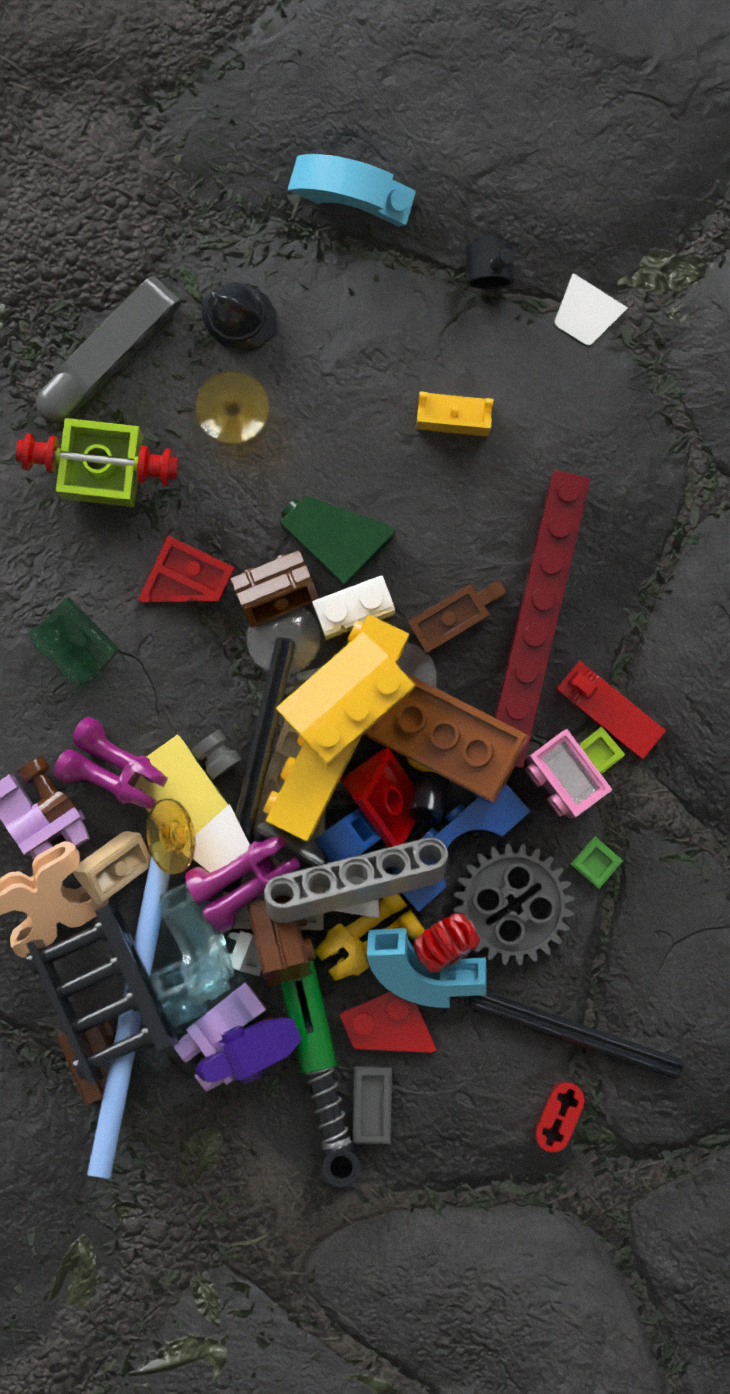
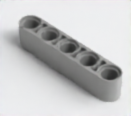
M425 838L278 876L271 879L266 885V912L273 921L288 923L436 884L441 881L446 872L447 848L438 839ZM430 857L437 860L438 863L426 865L421 860ZM389 867H396L402 872L397 875H391L384 870ZM358 876L363 878L365 882L355 885L347 880ZM316 886H323L328 889L324 894H315L310 890ZM283 895L292 899L286 904H278L273 901L276 897Z

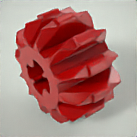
M453 914L425 930L423 934L417 937L413 947L417 952L416 956L422 965L426 966L429 972H440L476 949L480 938L476 933L477 929L471 920L467 919L465 914Z

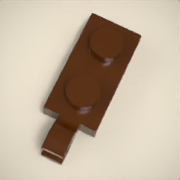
M500 580L495 581L477 593L472 584H469L409 620L408 625L425 653L428 654L490 617L485 606L505 596L507 592Z

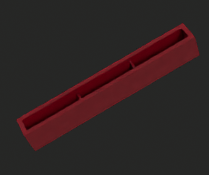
M554 470L550 477L494 717L530 737L590 483V478ZM530 738L514 769L521 770L524 767Z

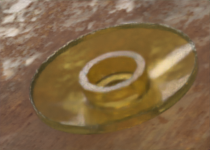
M224 371L209 378L200 388L196 398V416L202 429L213 439L227 444L242 443L256 436L264 427L269 414V401L265 389L254 377L241 371ZM229 405H238L240 412L235 416L228 415L226 409Z
M170 798L157 801L151 808L147 818L146 837L148 848L153 860L161 870L168 874H178L185 871L192 862L195 852L194 826L189 813L180 802Z

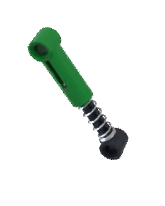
M310 961L312 971L310 976L295 980L289 979L287 982L280 984L288 1019L293 1018L302 1038L295 1049L301 1073H305L310 1077L307 1083L312 1085L314 1095L311 1096V1099H315L317 1107L314 1113L319 1116L321 1125L318 1126V1129H322L324 1140L321 1142L323 1144L321 1150L323 1174L331 1185L346 1187L353 1184L359 1176L360 1157L355 1150L354 1143L350 1140L351 1137L346 1134L348 1127L344 1126L342 1118L345 1113L340 1110L339 1106L342 1098L337 1096L335 1087L338 1083L333 1080L332 1072L335 1069L333 1067L337 1065L336 1055L314 961ZM300 980L303 982L310 1016L304 1017L296 983V981ZM338 1156L347 1157L352 1162V1169L346 1174L340 1175L335 1173L331 1167L333 1159Z

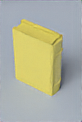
M176 735L147 756V758H150L151 764L168 778L165 786L161 787L155 783H150L140 776L134 788L144 791L148 796L156 800L154 806L151 809L146 808V810L167 838L166 841L170 842L177 854L182 857L186 853L181 847L228 806V803L182 738Z

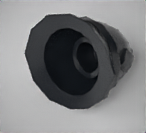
M232 282L216 287L202 300V320L211 336L226 347L241 351L261 347L276 333L275 308L266 294L251 285Z

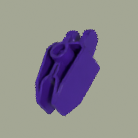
M293 1018L267 1019L243 1029L242 1025L223 1032L221 1034L222 1040L215 1043L218 1051L205 1057V1060L201 1059V1062H198L195 1070L197 1072L196 1075L199 1076V1079H202V1081L206 1080L208 1083L218 1082V1079L223 1080L229 1076L230 1079L241 1080L242 1084L258 1079L263 1075V1069L289 1056L302 1040Z

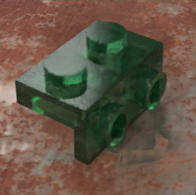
M70 597L64 599L42 625L33 628L28 633L36 649L42 655L49 657L58 666L61 675L77 687L94 680L120 651Z

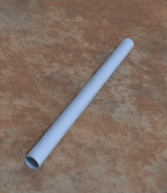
M158 841L153 845L134 944L149 977L151 975L175 849L167 841ZM127 982L125 984L123 996H126V991L129 990ZM132 1009L119 1015L114 1043L140 1031L142 1016L139 1011L135 1012ZM135 1051L109 1064L87 1175L107 1179L111 1177Z

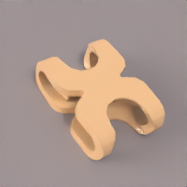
M62 842L39 854L32 863V877L21 872H10L0 878V915L13 910L21 911L28 915L12 931L10 936L11 948L19 957H26V954L29 953L26 943L32 940L43 939L46 947L52 944L57 937V923L60 922L70 928L80 927L97 916L96 910L109 903L108 898L102 904H96L83 886L71 889L62 885L63 880L75 871L80 863L79 851L73 843Z

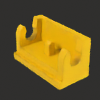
M420 391L416 430L488 437L491 430L493 399L432 394Z

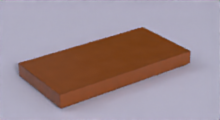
M404 672L414 683V690L363 735L495 804L530 736Z

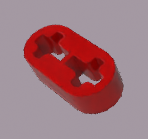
M559 1082L552 1088L536 1124L535 1138L540 1147L546 1151L558 1152L566 1147L582 1112L585 1102L584 1094L572 1082ZM568 1089L573 1090L572 1096L577 1102L574 1106L568 1104L564 1114L561 1115L558 1112L562 1103L557 1099V1095L559 1093L566 1094ZM558 1118L561 1121L557 1131L562 1137L560 1140L553 1139L551 1144L546 1143L547 1137L542 1131L544 1128L551 1129L555 1119Z

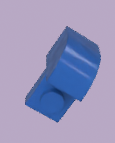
M358 808L314 841L329 863L358 856L382 838L363 811Z

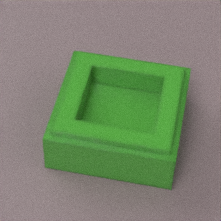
M594 836L570 865L599 889L623 860Z

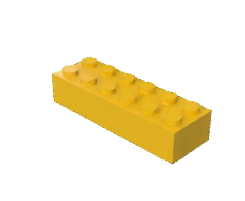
M369 614L364 622L357 620L348 637L349 643L360 633L364 632L397 665L408 643L409 634ZM299 736L297 743L302 748L296 759L291 756L288 758L280 774L281 779L285 780L279 793L271 792L263 811L268 814L265 821L304 841L310 842L361 737L327 766L306 741Z

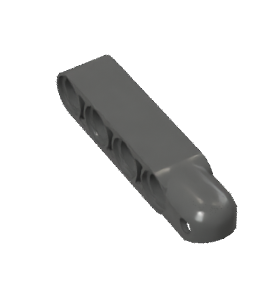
M153 275L146 279L60 366L56 375L40 390L35 404L41 417L55 424L63 423L65 418L70 419L174 315L181 305V300L156 276Z

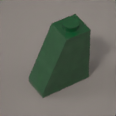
M305 496L300 502L294 499L281 513L284 517L280 521L281 528L343 588L396 535V530L390 525L309 496Z

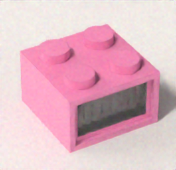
M567 729L525 759L529 765L524 769L526 774L537 787L542 784L551 795L547 798V801L559 817L566 815L568 819L575 818L612 791V788Z

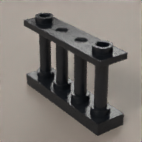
M108 904L96 910L95 913L98 920L95 921V926L46 948L43 939L32 940L26 943L29 949V953L26 954L29 966L35 974H40L76 1056L73 1058L75 1071L80 1079H86L88 1085L104 1079L99 1067L137 1049L149 1045L150 1047L155 1046L157 1052H160L179 1043L117 904ZM101 939L104 942H109L114 955L110 956V961L61 983L53 964L54 961ZM116 974L119 977L124 976L129 990L126 991V996L79 1018L76 1017L68 997ZM132 1009L135 1012H140L145 1023L141 1027L142 1031L92 1053L83 1032Z

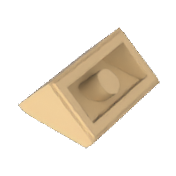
M124 831L81 861L78 868L73 871V874L96 904L100 905L149 869L151 856L141 833Z

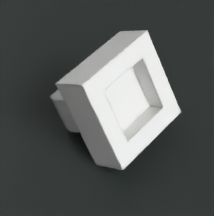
M240 931V934L231 932L228 937L236 940V945L233 953L223 951L222 957L229 961V967L259 976L262 967L254 934Z

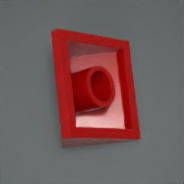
M387 748L340 779V781L382 838L383 843L387 848L404 844L416 822L409 815L415 786L391 750Z

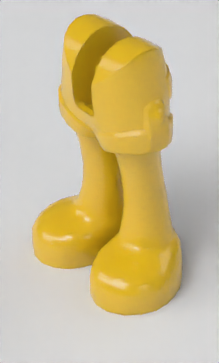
M400 893L379 899V918L361 916L346 927L340 923L328 930L326 938L315 949L319 959L323 961L330 955L339 953V949L342 947L349 953V956L346 958L342 957L336 965L328 970L335 981L350 975H360L370 967L367 959L368 939L362 942L360 938L384 919L408 906ZM411 909L385 928H406L408 938L413 941L425 931Z

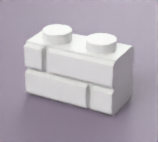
M382 575L312 601L326 640L352 631L356 621L364 622L368 614L379 620L395 615V607Z

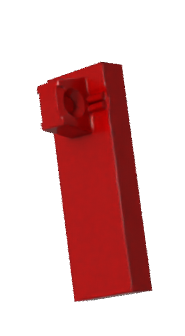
M580 660L555 689L597 725L602 726L608 734L640 760L648 754L666 731Z

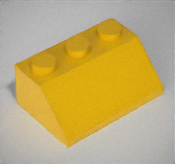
M362 632L276 709L328 766L411 693L415 685L396 663Z

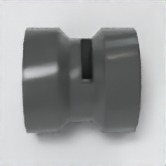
M220 729L191 749L192 754L197 760H205L206 773L212 781L224 775L242 760L236 750H231L225 746L227 738Z

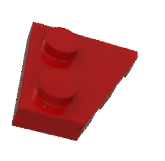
M167 536L138 600L141 602L221 601L236 567L172 536Z
M391 991L339 1013L354 1049L429 1053L437 1051L417 1004L407 1001Z

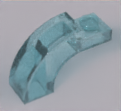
M187 883L160 895L161 918L172 932L185 963L188 996L195 1006L209 999L217 998L223 992L230 989L229 978L234 976V970L223 934L217 931L203 914V907L208 904L207 901L197 904L189 891Z

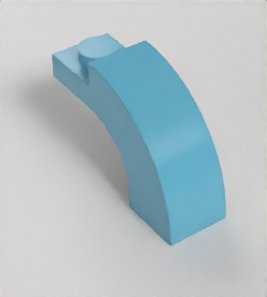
M324 154L297 156L288 186V191L316 204L338 203L352 206L398 227L407 224L416 193L415 190L392 180L394 174L356 160Z
M406 928L368 931L367 959L369 966L379 982L395 995L419 1005L438 1008H450V997L486 995L487 968L485 958L460 959L440 972H429L416 956L417 952L408 939Z

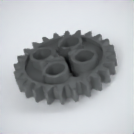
M505 844L503 855H500L495 847H491V859L487 860L484 856L478 854L477 860L480 864L478 868L468 864L465 866L471 877L469 879L458 878L459 883L465 886L464 892H454L453 896L462 899L463 905L454 907L453 912L464 913L467 919L471 920L480 938L479 944L474 951L479 952L486 946L488 948V960L491 961L498 952L501 953L503 965L507 964L510 955H514L518 965H522L524 954H528L531 960L536 962V950L541 949L549 955L551 951L547 943L550 940L558 944L562 943L560 937L556 934L558 929L570 930V927L562 922L563 917L574 916V912L565 909V903L574 901L575 897L564 895L563 890L568 888L571 882H559L558 877L563 873L564 869L557 868L552 871L549 867L554 858L549 856L541 862L539 860L540 849L538 848L528 856L526 855L525 844L520 845L517 853H513L510 844ZM515 867L523 868L528 876L527 883L520 889L513 888L508 882V874ZM536 883L541 884L539 891L520 902L519 907L521 911L518 914L511 910L493 924H486L487 918L507 906L508 901L506 897L508 895L517 898ZM484 889L493 890L498 899L496 906L488 911L482 910L477 903L478 894ZM544 898L548 902L549 913L545 918L535 919L531 915L530 905L534 899ZM506 920H514L519 926V934L512 941L503 940L499 934L500 925Z

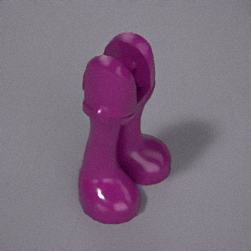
M85 717L81 720L73 733L74 745L80 750L122 769L123 772L118 776L92 762L81 753L68 749L57 759L54 768L55 777L65 783L91 782L116 795L117 800L122 804L131 803L151 809L156 800L148 796L144 791L135 789V784L139 777L142 776L150 783L164 787L168 778L151 764L150 758L145 756L137 757L111 743L106 737L103 725L98 720L92 717Z
M281 835L263 842H253L248 846V851L218 870L209 873L202 867H196L186 872L187 886L197 904H202L212 898L217 892L253 870L256 873L254 878L203 907L205 918L220 933L227 932L235 925V913L251 900L265 893L266 885L271 879L293 873L300 867V863L295 856L281 862L277 867H274L268 856L274 855L287 844Z

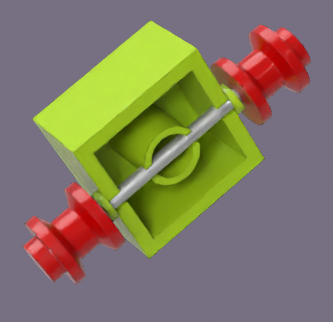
M65 418L61 448H59L57 436H50L47 443L37 442L33 433H26L24 440H18L16 447V461L22 462L23 470L30 471L34 464L45 465L47 473H54L57 463H59L56 493L61 499L135 507L138 483H145L150 476L159 477L163 486H169L170 479H177L179 469V457H173L172 449L166 448L162 455L151 454L148 446H142L143 434L139 426Z

